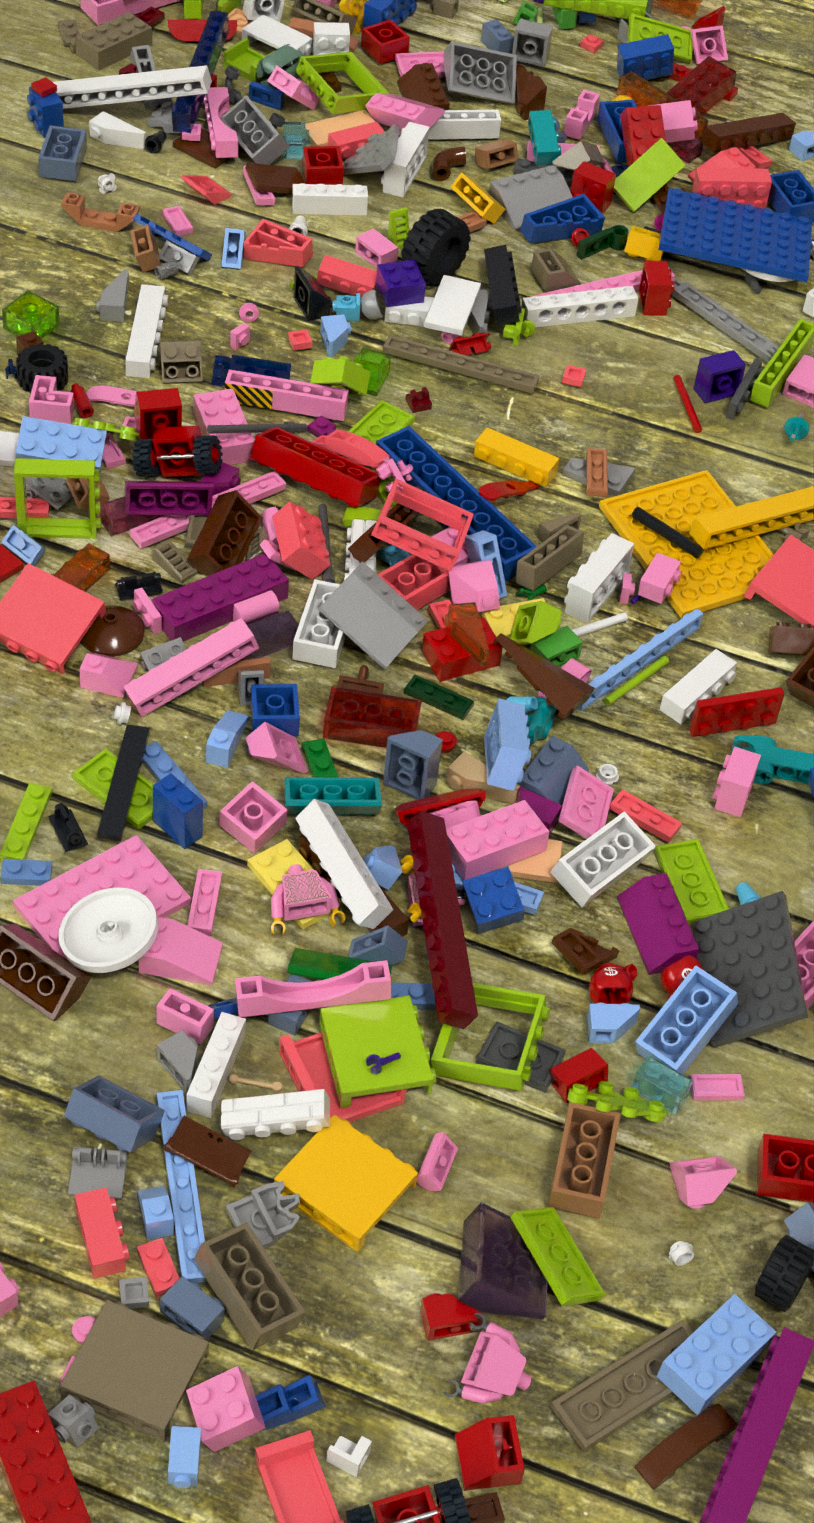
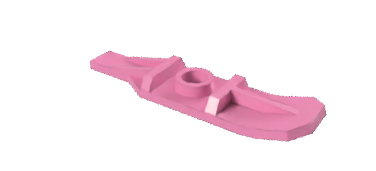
M93 386L88 389L87 396L90 401H104L111 403V405L120 404L131 406L135 409V395L138 391L111 386Z

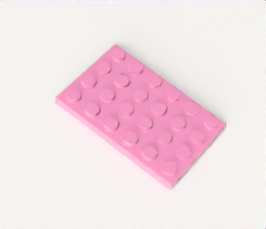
M135 835L14 899L13 906L44 944L65 957L59 943L61 922L71 907L89 894L107 888L133 889L145 895L153 904L157 916L166 918L191 904V897L142 840Z

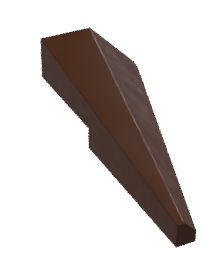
M502 633L494 640L495 644H499L506 650L505 656L508 659L513 658L518 663L517 669L536 691L542 692L547 697V704L549 706L554 705L559 710L558 716L562 720L572 715L576 707L587 702L595 689Z

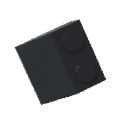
M295 267L293 298L306 319L312 321L321 319L322 316H330L332 300L326 295L323 285H320L314 276L301 267Z

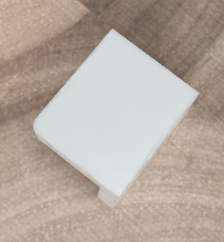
M340 1436L335 1445H330L327 1450L326 1462L357 1477L370 1455L372 1441L361 1436L356 1444Z

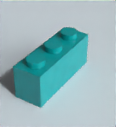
M551 110L530 111L528 127L535 164H553L552 161L561 156V145H558L559 134L558 131H555L556 119L552 117Z

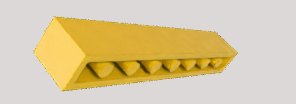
M814 486L695 517L689 534L703 549L789 527L798 522L803 523L814 520Z

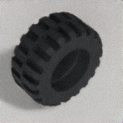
M444 209L430 210L427 214L422 215L418 222L416 221L413 224L411 231L409 230L407 238L403 243L404 247L401 249V261L415 260L426 285L430 287L439 286L443 275L452 277L455 271L461 267L462 261L465 260L466 252L469 250V242L471 241L469 227L463 220Z

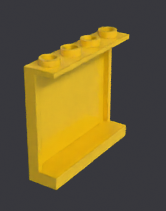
M333 1115L330 1118V1126L323 1127L321 1131H318L274 1178V1182L284 1181L285 1188L281 1195L299 1194L300 1203L297 1207L299 1211L359 1252L365 1245L366 1235L409 1187L413 1189L416 1187L418 1172L409 1163H403L396 1158L389 1149L382 1148L376 1144L369 1135L362 1134L354 1129L347 1120Z

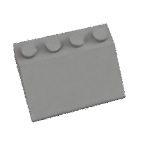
M453 41L450 42L444 50L443 64L449 92L512 105L515 104L517 55Z
M554 165L490 181L489 194L505 208L501 216L514 231L521 229L525 214L573 198L564 176Z
M363 561L318 609L384 670L428 622L420 612Z

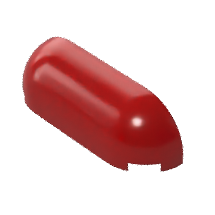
M168 20V28L170 33L180 41L222 42L230 39L235 34L237 20Z
M462 789L418 799L397 806L395 813L400 822L407 826L408 822L420 810L433 813L466 801H477L480 808L483 801L485 802L486 791L482 789Z

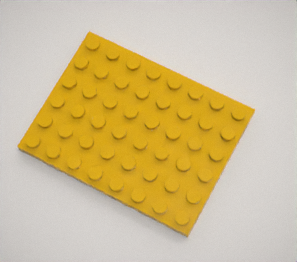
M708 470L600 500L599 508L622 538L634 543L633 554L645 570H647L657 553L681 561V578L678 583H674L671 596H666V599L681 619L685 614H690L695 609L704 612L746 599L744 594L750 583L774 555L760 536L755 535L703 549L702 555L699 558H695L632 517L634 509L640 507L697 543L689 534L695 517L736 507Z

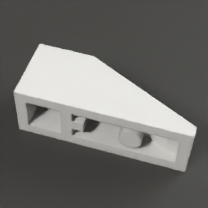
M104 111L89 121L90 137L104 144L145 149V131Z

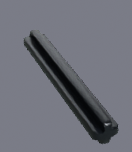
M636 507L632 512L634 519L695 558H699L704 550L700 545L645 510Z

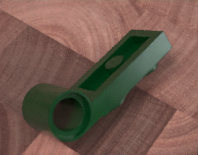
M615 225L580 240L577 257L582 260L609 247L618 251L624 250L627 243L628 228L623 225Z

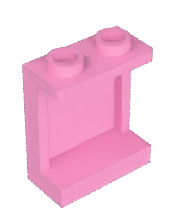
M276 65L268 82L314 111L320 101L317 95L306 83L298 78L296 79Z

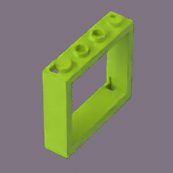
M352 52L301 56L299 59L296 73L332 114L367 110L365 105L376 93L389 94ZM344 70L365 94L338 96L319 73Z
M15 458L14 484L17 526L30 537L96 539L97 528H101V517H97L101 512V502L96 501V499H100V486H96V483H99L100 472L95 470V460ZM25 477L88 479L90 519L28 517Z
M473 983L476 1005L534 1014L518 1069L515 1071L449 1059L459 1028L446 1024L442 1026L431 1058L432 1068L435 1069L436 1076L522 1091L525 1081L529 1082L531 1077V1061H535L537 1058L538 1046L536 1045L537 1041H541L543 1038V1022L548 1021L550 1008L546 1005V995Z

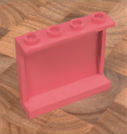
M790 535L752 580L744 596L751 600L757 593L799 623L811 624V628H814V550Z
M28 563L0 602V642L6 645L12 652H20L34 663L38 661L43 664L49 671L54 673L57 671L64 675V665L97 617L102 619L106 614L105 603Z
M322 1032L296 1041H292L289 1034L280 1037L279 1053L298 1092L325 1089L330 1099V1118L336 1115L350 1123L404 1104L405 1093L408 1089L352 1097L351 1106L340 1108Z

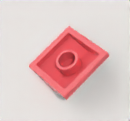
M182 175L181 177L193 190L214 205L231 197L229 191L208 176Z

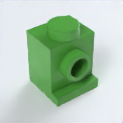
M523 0L513 23L518 24L520 19L533 21L538 8Z

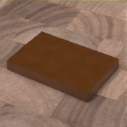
M202 128L200 141L182 140V135L173 141L174 148L215 169L230 159L216 158L215 151L211 150L209 132Z
M247 163L245 167L257 191L292 194L293 184H305L297 167Z

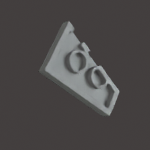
M571 458L564 467L562 476L586 485V460ZM607 463L608 494L618 496L635 474L636 468Z

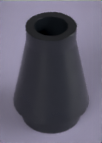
M159 131L148 136L145 140V148L151 153L159 152L167 139L166 133Z

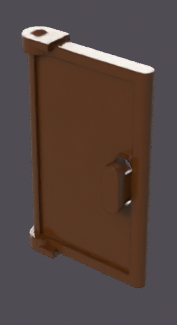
M185 1115L173 1136L164 1145L166 1152L174 1153L225 1180L233 1187L238 1184L241 1176L240 1173L251 1153V1150Z

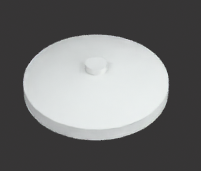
M128 888L99 890L79 900L66 913L59 928V943L67 960L81 970L93 973L116 971L133 964L150 949L158 933V916L151 901L136 890Z

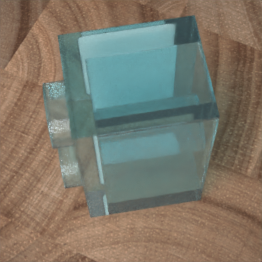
M284 122L283 138L290 146L284 151V159H302L303 147H310L309 130H306L305 122Z
M648 1055L636 1072L632 1087L640 1091L639 1094L651 1101L662 1102L668 1111L676 1115L689 1096L693 1080Z

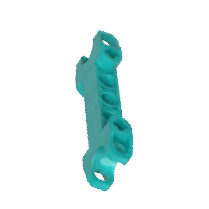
M738 735L734 737L732 750L734 747L761 755L753 783L769 784L773 778L809 784L810 768H814V754L777 747V742L770 737L760 735ZM747 743L750 747L740 746L738 744Z

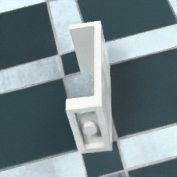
M265 15L260 16L242 28V40L248 38L249 45L256 40L276 49L285 44H290L289 46L300 50L304 56L312 54L313 38Z

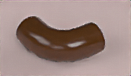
M465 147L448 148L436 155L432 161V173L436 180H447L451 174L450 167L466 165Z

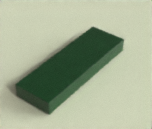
M416 674L404 688V694L461 720L465 719L474 706L473 700Z

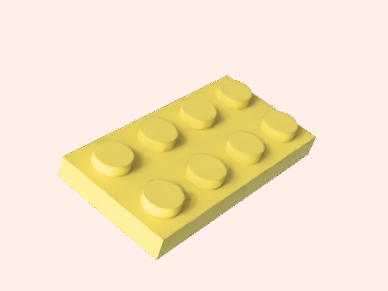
M288 839L255 855L247 861V866L272 895L276 886L282 884V876L289 874L288 869L290 866L299 864L302 866L303 871L314 870ZM338 898L340 903L338 909L340 910L342 909L343 902ZM330 909L329 914L294 919V921L304 930L331 915L332 911Z

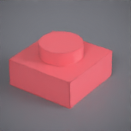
M589 34L580 41V47L595 53L603 47L604 40L596 35Z
M307 329L288 332V340L293 351L312 348V340Z
M567 365L562 383L582 387L586 369Z

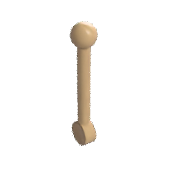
M237 1074L229 1076V1082L232 1084L239 1082L269 1088L274 1093H280L282 1090L280 1082L271 1084L240 1078Z

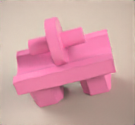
M386 457L382 459L384 463L376 469L377 474L382 480L390 475L393 480L396 478L405 482L403 476L406 481L412 479L409 473L413 470L412 465L408 464L405 466L402 460L397 462L400 468L398 469L394 460ZM394 481L385 486L388 493Z

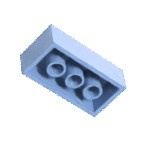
M23 416L16 448V458L95 460V470L101 472L107 431Z
M499 698L497 700L484 734L488 785L514 791L516 784L522 781L524 774L523 766L529 763L531 757V750H529L530 738H527L529 727L526 726L528 715H525L524 705Z
M695 966L635 1041L637 1053L650 1061L652 1059L682 1076L738 1005L737 992L698 966Z
M734 1294L663 1361L656 1377L695 1414L699 1415L770 1346L776 1331Z

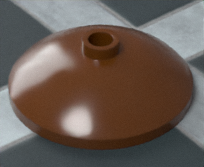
M105 605L106 614L102 619L96 618L80 643L92 653L111 657L132 652L141 644L145 633L142 619L128 608L117 605Z

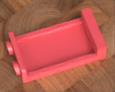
M311 1430L255 1449V1463L277 1523H345L344 1520L341 1521L316 1456Z

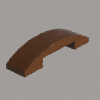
M717 1404L700 1413L669 1435L635 1466V1469L648 1485L655 1490L675 1475L679 1467L714 1441L716 1443L735 1430L738 1424L720 1404Z

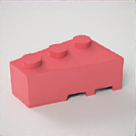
M265 219L260 221L243 243L245 260L304 267L313 256L312 238Z

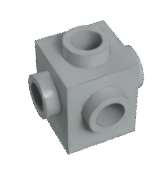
M70 1395L48 1413L57 1437L62 1442L68 1441L77 1448L99 1429L94 1419L96 1416L94 1409L87 1402L82 1404Z

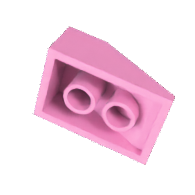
M158 917L159 928L157 937L150 949L139 959V973L213 985L223 943L176 920Z

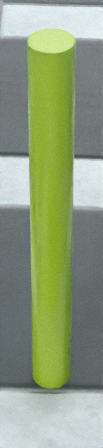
M665 655L605 697L603 699L604 703L607 706L614 703L668 664L669 658Z

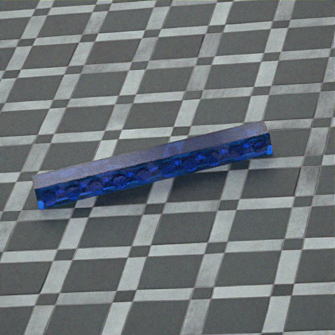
M221 11L210 12L189 66L207 65L211 78L229 32L228 13ZM205 94L177 97L172 110L174 132H192Z

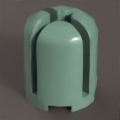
M285 44L258 62L256 69L257 77L260 78L272 73L277 65L296 79H299L301 77L296 73L300 57L304 55L300 50L289 46L290 44ZM269 77L260 82L265 86L279 90L268 82Z

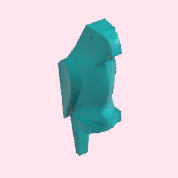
M538 697V708L528 716L526 726L529 727L527 738H530V743L532 744L538 739L547 738L554 721L556 707L554 705L549 706L546 702L547 698Z

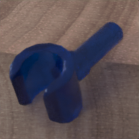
M8 359V366L5 368L6 379H8L10 374H14L15 379H17V368L13 366L12 359Z

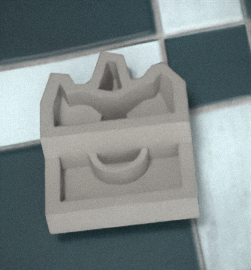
M168 101L163 103L162 107L154 111L146 122L148 127H163L165 133H181L183 123L196 124L195 120L198 118L183 104Z
M284 1181L260 1186L251 1190L250 1196L226 1205V1211L234 1227L236 1228L247 1222L264 1249L276 1244L294 1227L300 1218L298 1214L290 1213L299 1206V1194L281 1195L285 1188Z

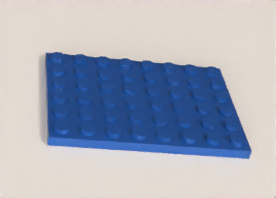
M669 188L658 250L807 283L809 277L812 220L805 216H793L787 212H775L769 208L761 209L751 204L743 205L732 200L725 201L714 196L707 197L696 192L689 193L678 188Z

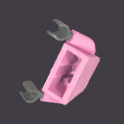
M475 1313L474 1317L480 1319L482 1325L475 1326L469 1323V1328L473 1332H480V1335L461 1380V1383L466 1385L462 1387L455 1380H448L446 1382L454 1383L457 1390L453 1394L444 1392V1394L448 1397H454L458 1394L462 1395V1399L485 1404L499 1401L503 1395L512 1396L515 1393L516 1387L525 1391L531 1383V1376L523 1372L526 1357L520 1354V1347L513 1334L493 1322L487 1323L483 1314Z

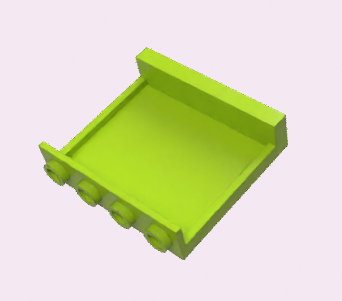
M410 995L320 1009L319 1024L340 1108L351 1106V1098L422 1086L426 1087L427 1094H431L433 1083H436V1073L434 1068H430L428 1046L424 1047V1030L422 1025L418 1026V1009L416 1005H412ZM397 1052L401 1055V1058L382 1066V1071L376 1075L371 1073V1067L377 1064L366 1065L367 1057L372 1054H376L380 1058H385Z

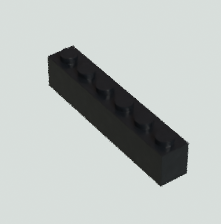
M506 245L484 249L496 326L519 322V314L522 313L512 252L507 251Z

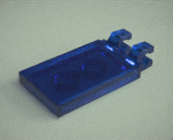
M216 355L212 385L221 387L225 385L229 370L290 380L291 364L232 355L231 358Z

